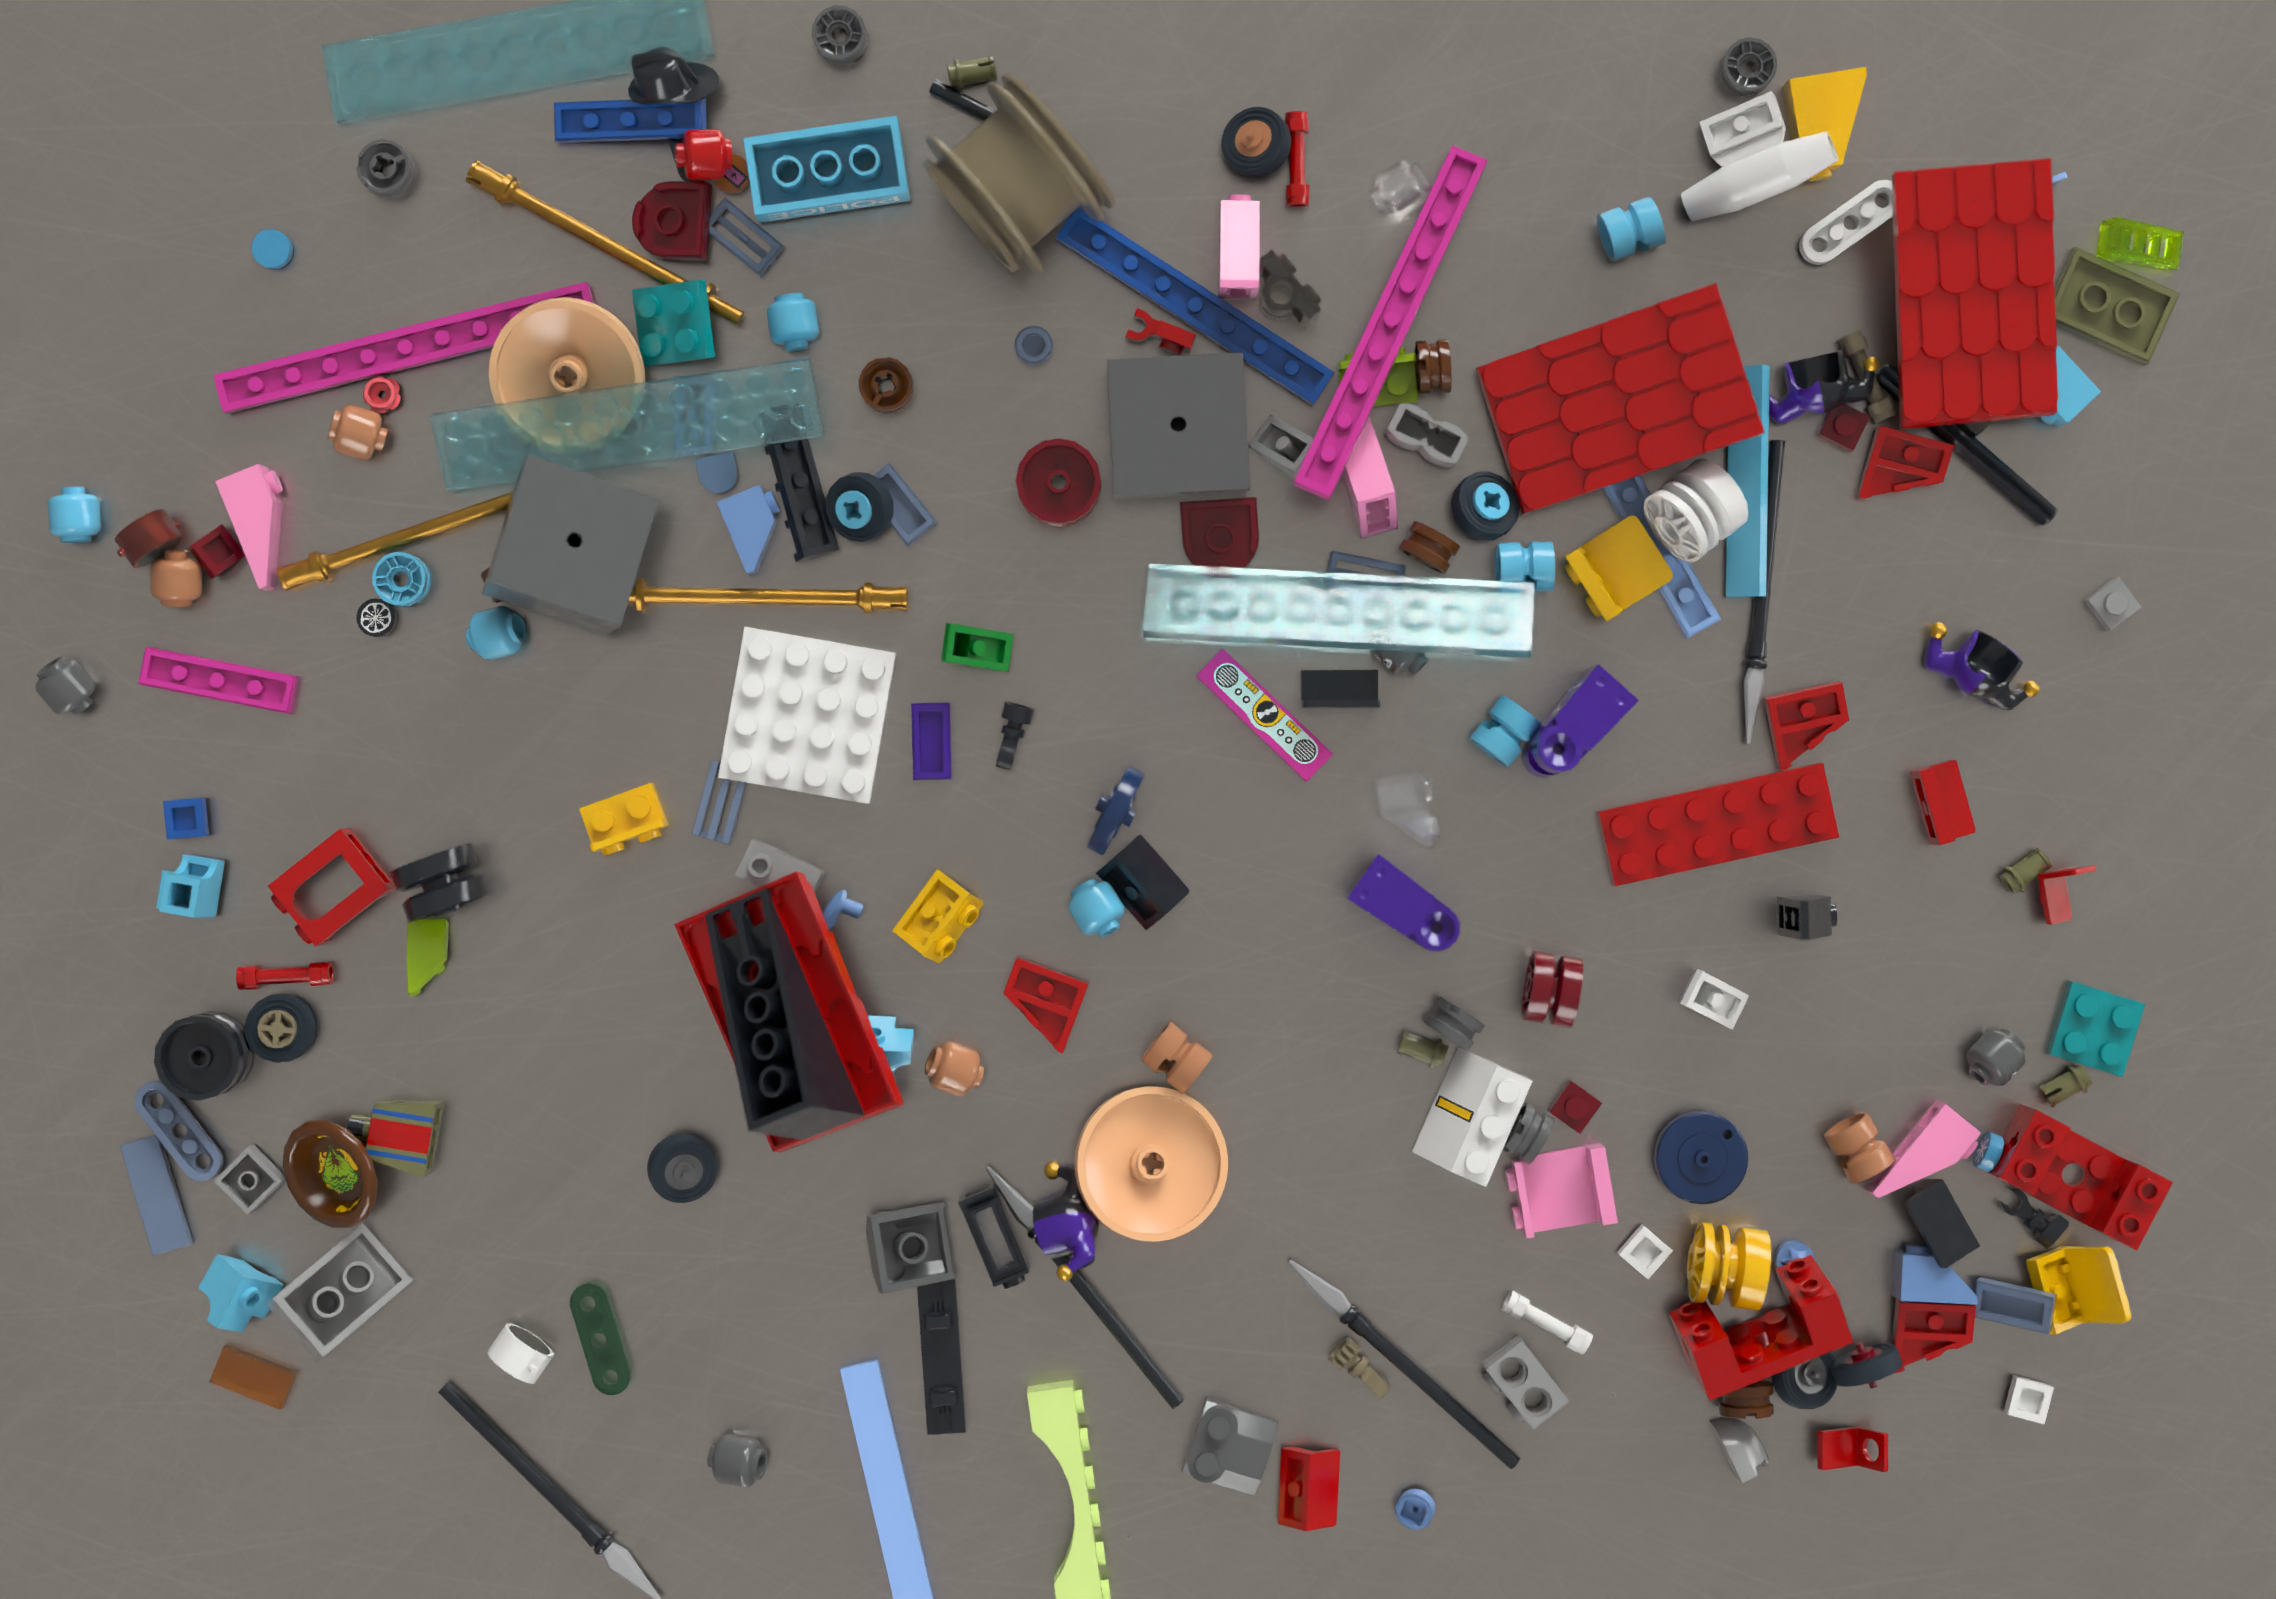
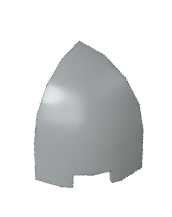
M1723 1417L1710 1420L1730 1466L1742 1484L1758 1475L1756 1468L1762 1465L1763 1467L1770 1465V1459L1752 1427L1739 1419Z

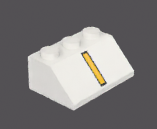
M1457 1046L1411 1151L1457 1175L1486 1187L1533 1081L1522 1074Z

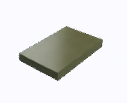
M2074 247L2071 249L2054 287L2056 326L2146 365L2150 363L2180 293Z

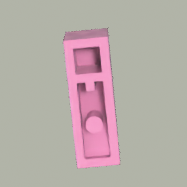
M256 464L215 482L258 588L270 591L276 588L282 516V501L279 492H282L283 488L274 470L269 471L268 467Z
M1936 1100L1893 1152L1894 1162L1888 1168L1875 1175L1864 1189L1871 1195L1880 1198L1956 1164L1960 1159L1965 1160L1976 1149L1978 1145L1976 1139L1981 1132L1948 1105Z

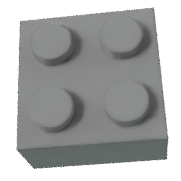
M255 1145L247 1147L214 1180L247 1215L253 1213L286 1181L285 1175Z

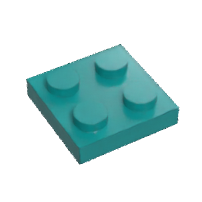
M693 280L632 290L639 350L644 367L715 358L706 280Z
M2068 981L2046 1054L2123 1077L2146 1004Z

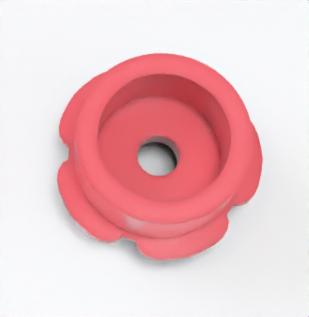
M382 375L374 376L368 381L363 390L364 402L370 405L372 411L380 414L386 413L389 409L393 410L399 405L401 400L399 395L400 386L393 378L389 377L386 379ZM381 391L386 393L384 398L379 397Z

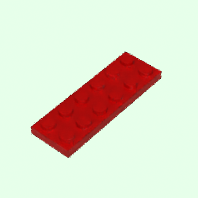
M1823 763L1597 811L1613 886L1839 838Z

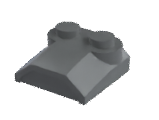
M943 1202L891 1212L881 1211L867 1216L866 1236L872 1273L880 1293L884 1294L956 1279V1273L952 1266L944 1216L945 1204Z
M1206 1397L1182 1467V1473L1191 1475L1199 1482H1212L1255 1495L1274 1443L1279 1422Z

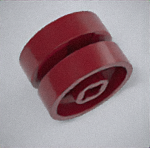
M1538 951L1532 952L1523 987L1522 1020L1543 1023L1549 1010L1551 1025L1568 1028L1573 1026L1578 1011L1583 981V960L1581 958L1561 956L1555 969L1553 954Z

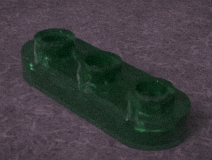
M585 1282L573 1291L570 1297V1309L594 1386L603 1394L617 1395L623 1392L630 1384L633 1376L632 1367L609 1292L598 1282ZM589 1296L594 1299L595 1307L593 1309H587L583 1306L582 1300L584 1297ZM596 1333H601L606 1337V1344L604 1346H599L594 1342V1335ZM607 1370H613L617 1373L618 1379L616 1382L606 1380L605 1372Z

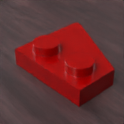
M1877 425L1856 496L1865 499L1874 495L1943 483L1955 445Z
M1840 681L1764 697L1777 769L1780 771L1787 770L1792 766L1791 762L1808 749L1812 750L1828 733L1835 732L1849 721L1843 683Z
M1896 1298L1892 1344L1899 1351L1902 1367L1895 1373L1905 1371L1904 1366L1925 1358L1929 1361L1941 1356L1946 1350H1956L1973 1343L1976 1305L1900 1301Z

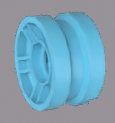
M392 552L383 556L376 563L372 573V585L376 594L383 601L399 607H410L421 603L428 596L432 586V575L428 566L420 558L405 552ZM406 573L408 583L401 587L398 582L394 581V577Z

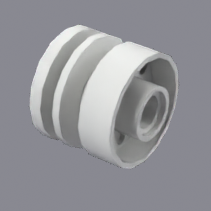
M1697 459L1674 477V481L1667 482L1659 490L1648 496L1643 507L1648 525L1659 542L1675 557L1692 563L1717 546L1719 540L1725 539L1744 525L1749 515L1747 502L1739 486L1723 468L1708 459Z

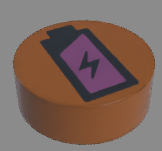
M732 154V169L726 170L723 178L713 180L722 192L731 195L739 194L746 190L750 184L747 162L739 155Z

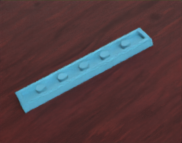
M1767 365L1744 366L1765 433L1728 446V474L1741 489L1749 512L1747 522L1727 537L1726 597L1730 598L1766 597L1770 366Z

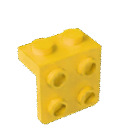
M1635 515L1628 516L1565 556L1569 562L1565 565L1568 575L1576 585L1583 584L1590 595L1585 598L1589 608L1597 618L1602 615L1606 622L1667 584L1673 578V571L1640 519Z
M2059 1246L2025 1260L2033 1289L2057 1294L2052 1329L2049 1334L2057 1335L2085 1322L2123 1324L2131 1320L2129 1302L2118 1269V1262L2110 1247Z

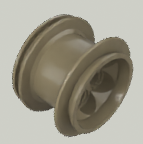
M1006 72L1001 77L1004 84L1002 87L993 82L987 84V91L997 110L951 150L936 137L927 135V145L938 161L933 163L927 159L923 162V166L956 212L986 247L1010 271L1015 273L1019 269L1016 260L1020 259L1032 271L1040 274L1043 270L1042 265L1031 249L1037 242L1078 207L1095 221L1101 222L1104 215L1100 207L1104 205L1111 209L1116 205V201L1100 173L1062 124L1029 88L1014 75Z

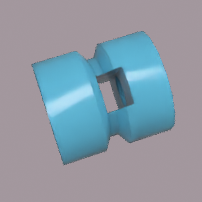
M1651 197L1629 203L1627 211L1617 207L1597 215L1598 230L1604 249L1613 262L1634 255L1637 247L1647 251L1664 245L1666 242L1663 222L1659 210Z
M1552 541L1530 542L1527 548H1523L1519 542L1497 543L1495 575L1498 592H1520L1523 586H1527L1531 592L1553 591L1555 583V554Z
M1501 695L1489 711L1490 721H1482L1469 739L1492 758L1509 768L1522 751L1520 743L1522 741L1529 742L1542 724L1514 701Z

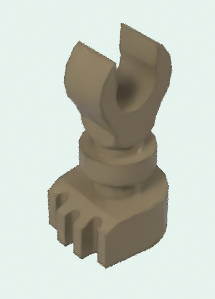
M1345 1338L1331 1352L1328 1360L1340 1371L1347 1366L1349 1368L1348 1373L1353 1378L1358 1376L1381 1399L1391 1389L1390 1384L1367 1365L1368 1359L1363 1355L1360 1357L1357 1355L1360 1352V1347L1351 1338Z

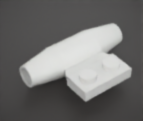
M1770 91L1700 121L1709 154L1722 168L1682 192L1681 198L1691 221L1739 211L1797 187L1837 162L1838 155L1828 132L1783 142L1786 127L1776 96Z

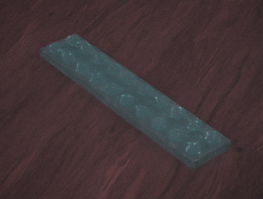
M574 0L321 45L334 119L338 124L633 72L632 56L646 53L658 47L674 49L686 62L715 57L705 0Z
M811 357L433 413L430 416L446 491L515 482L528 454L583 472L822 437L825 434Z
M1149 564L1143 638L1531 658L1535 583Z

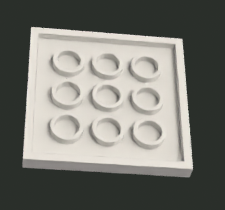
M744 627L718 778L871 804L897 653Z

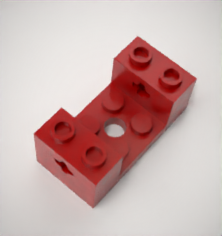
M2019 1104L2002 1136L2004 1148L1998 1164L1992 1171L1987 1172L2136 1251L2173 1184L2172 1181L2142 1165L2126 1160L2071 1131L2070 1127L2050 1116L2022 1104ZM2075 1163L2080 1169V1177L2074 1184H2066L2062 1179V1171L2068 1164Z
M1811 1255L1794 1259L1787 1265L1775 1269L1788 1306L1771 1310L1762 1317L1744 1324L1734 1325L1729 1330L1724 1331L1706 1300L1704 1303L1688 1302L1679 1309L1669 1312L1685 1360L1709 1401L1853 1343L1838 1294Z

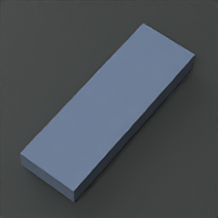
M156 1135L120 1145L152 1255H158L193 1244L163 1144Z

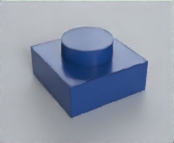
M206 798L163 801L167 840L209 836Z

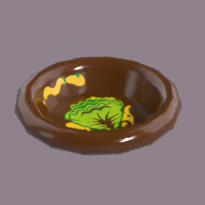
M328 1120L307 1121L292 1131L284 1146L282 1168L288 1189L299 1207L314 1220L332 1228H350L365 1220L376 1203L378 1180L373 1161L362 1142L345 1127Z

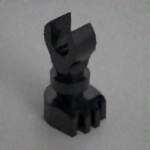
M1010 701L1004 703L1001 717L1007 719L1008 722L1007 725L1002 726L1001 733L1004 734L996 767L1011 770L1019 738H1023L1025 733L1022 725L1031 724L1034 708Z
M2009 1189L2019 1197L2020 1205L2016 1209H2010L2009 1206L1999 1201L2000 1208L2006 1214L2018 1216L2024 1220L2025 1227L2030 1231L2033 1229L2037 1231L2034 1239L2046 1249L2051 1247L2067 1229L2070 1222L2059 1214L2046 1219L2044 1217L2045 1212L2040 1208L2035 1210L2030 1205L2024 1192L2018 1189Z

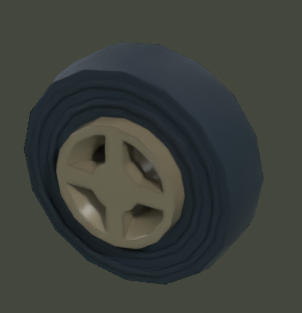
M288 994L269 995L258 1001L249 1011L245 1022V1036L252 1051L262 1059L274 1063L290 1062L304 1055L312 1045L316 1033L315 1017L310 1007L298 997Z

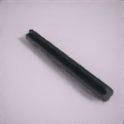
M1887 363L1876 373V378L1880 386L1899 401L1898 370ZM1962 425L1929 426L1946 443L1955 445L1954 450L2038 523L2041 525L2048 524L2056 516L2058 510L2053 504Z

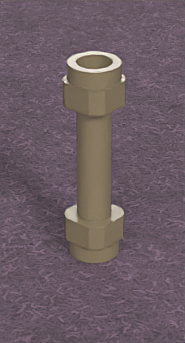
M1858 330L1840 338L1839 342L1844 357H1851L1858 376L1861 378L1865 371L1863 362L1868 358L1864 349L1868 348L1869 345L1865 336L1863 337L1861 331ZM1875 375L1873 392L1871 397L1868 398L1871 405L1866 408L1876 424L1897 413L1891 396L1885 398Z

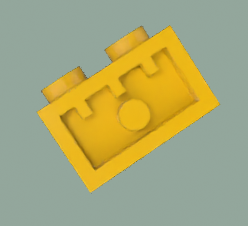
M653 782L579 808L591 841L589 845L591 852L601 850L603 856L626 849L623 842L638 837L639 843H643L660 837L662 835L659 829L669 826Z
M937 869L892 931L924 957L940 964L943 959L953 953L957 940L965 929L973 925L977 920L979 910L984 902Z

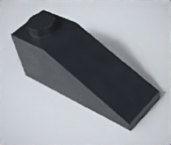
M1777 897L1778 935L1799 940H1811L1832 935V927L1837 925V908L1835 904H1831V897Z

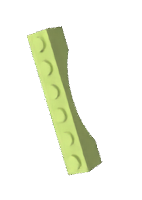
M1073 1380L1028 1386L1027 1398L1032 1432L1048 1446L1059 1461L1069 1482L1074 1503L1072 1539L1065 1558L1054 1576L1056 1599H1111L1109 1579L1102 1580L1100 1565H1106L1104 1542H1096L1094 1527H1101L1098 1503L1091 1504L1089 1489H1096L1093 1465L1085 1466L1084 1451H1090L1087 1427L1080 1428L1078 1413H1085L1082 1389L1075 1390Z

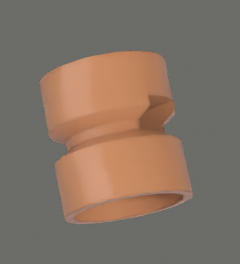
M1170 1022L1153 1041L1140 1061L1157 1074L1165 1072L1166 1081L1183 1094L1201 1074L1213 1057V1054L1197 1042L1189 1044L1187 1042V1034Z
M1861 1112L1846 1118L1824 1134V1138L1833 1153L1843 1157L1840 1165L1852 1184L1877 1175L1888 1168L1895 1160L1885 1141H1877L1875 1138L1878 1129L1868 1112Z

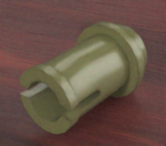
M993 56L963 62L954 59V63L947 64L951 88L958 86L959 90H963V85L991 80L996 81L997 75L995 64H993Z
M2036 848L2012 868L2006 866L2004 873L2000 875V879L2011 893L2015 894L2018 891L2023 893L2027 890L2026 885L2037 878L2038 874L2052 868V864L2048 857Z
M1405 1030L1397 1053L1429 1063V1068L1433 1069L1434 1065L1442 1067L1449 1046L1442 1044V1039H1438L1436 1042Z
M2071 1065L2068 1067V1072L2039 1086L2043 1096L2059 1089L2058 1093L2046 1099L2052 1108L2080 1091L2084 1094L2087 1093V1088L2093 1085L2082 1065L2075 1068Z

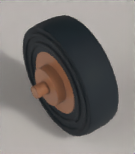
M1251 107L1236 114L1226 125L1221 141L1222 151L1226 161L1236 172L1247 177H1263L1276 171L1288 157L1291 148L1290 131L1285 121L1276 112L1265 107Z

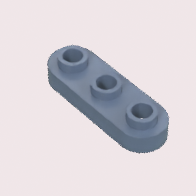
M149 1082L141 1086L135 1095V1108L183 1172L195 1181H207L216 1177L223 1167V1155L179 1096L171 1093L162 1082ZM156 1093L163 1097V1104L159 1108H155L151 1104V1097ZM178 1124H183L187 1129V1134L182 1139L174 1134V1128ZM201 1154H205L210 1158V1165L206 1169L199 1167L197 1163L198 1157Z

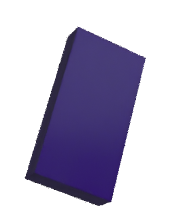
M911 703L913 780L952 779L950 703Z

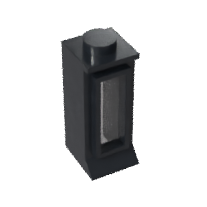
M993 1183L988 1185L986 1190L969 1197L967 1194L960 1197L958 1205L964 1214L993 1287L1003 1284L1004 1289H1008L1026 1280L1024 1274L1029 1273L1030 1265L996 1185Z

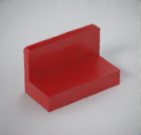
M1949 760L1910 771L1931 845L1947 844L1954 842L1955 838L1975 833L1974 821L1956 760Z
M1293 1446L1281 1448L1278 1504L1279 1525L1302 1531L1317 1530L1336 1525L1340 1468L1339 1450L1310 1451Z

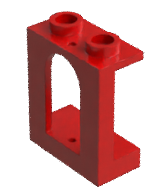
M340 828L268 885V888L273 893L270 898L274 905L283 914L289 913L297 923L294 927L297 934L305 943H313L315 947L328 943L329 937L376 900L386 897L396 889L392 881L349 828ZM341 854L364 884L324 916L312 920L294 898L295 892L300 885Z

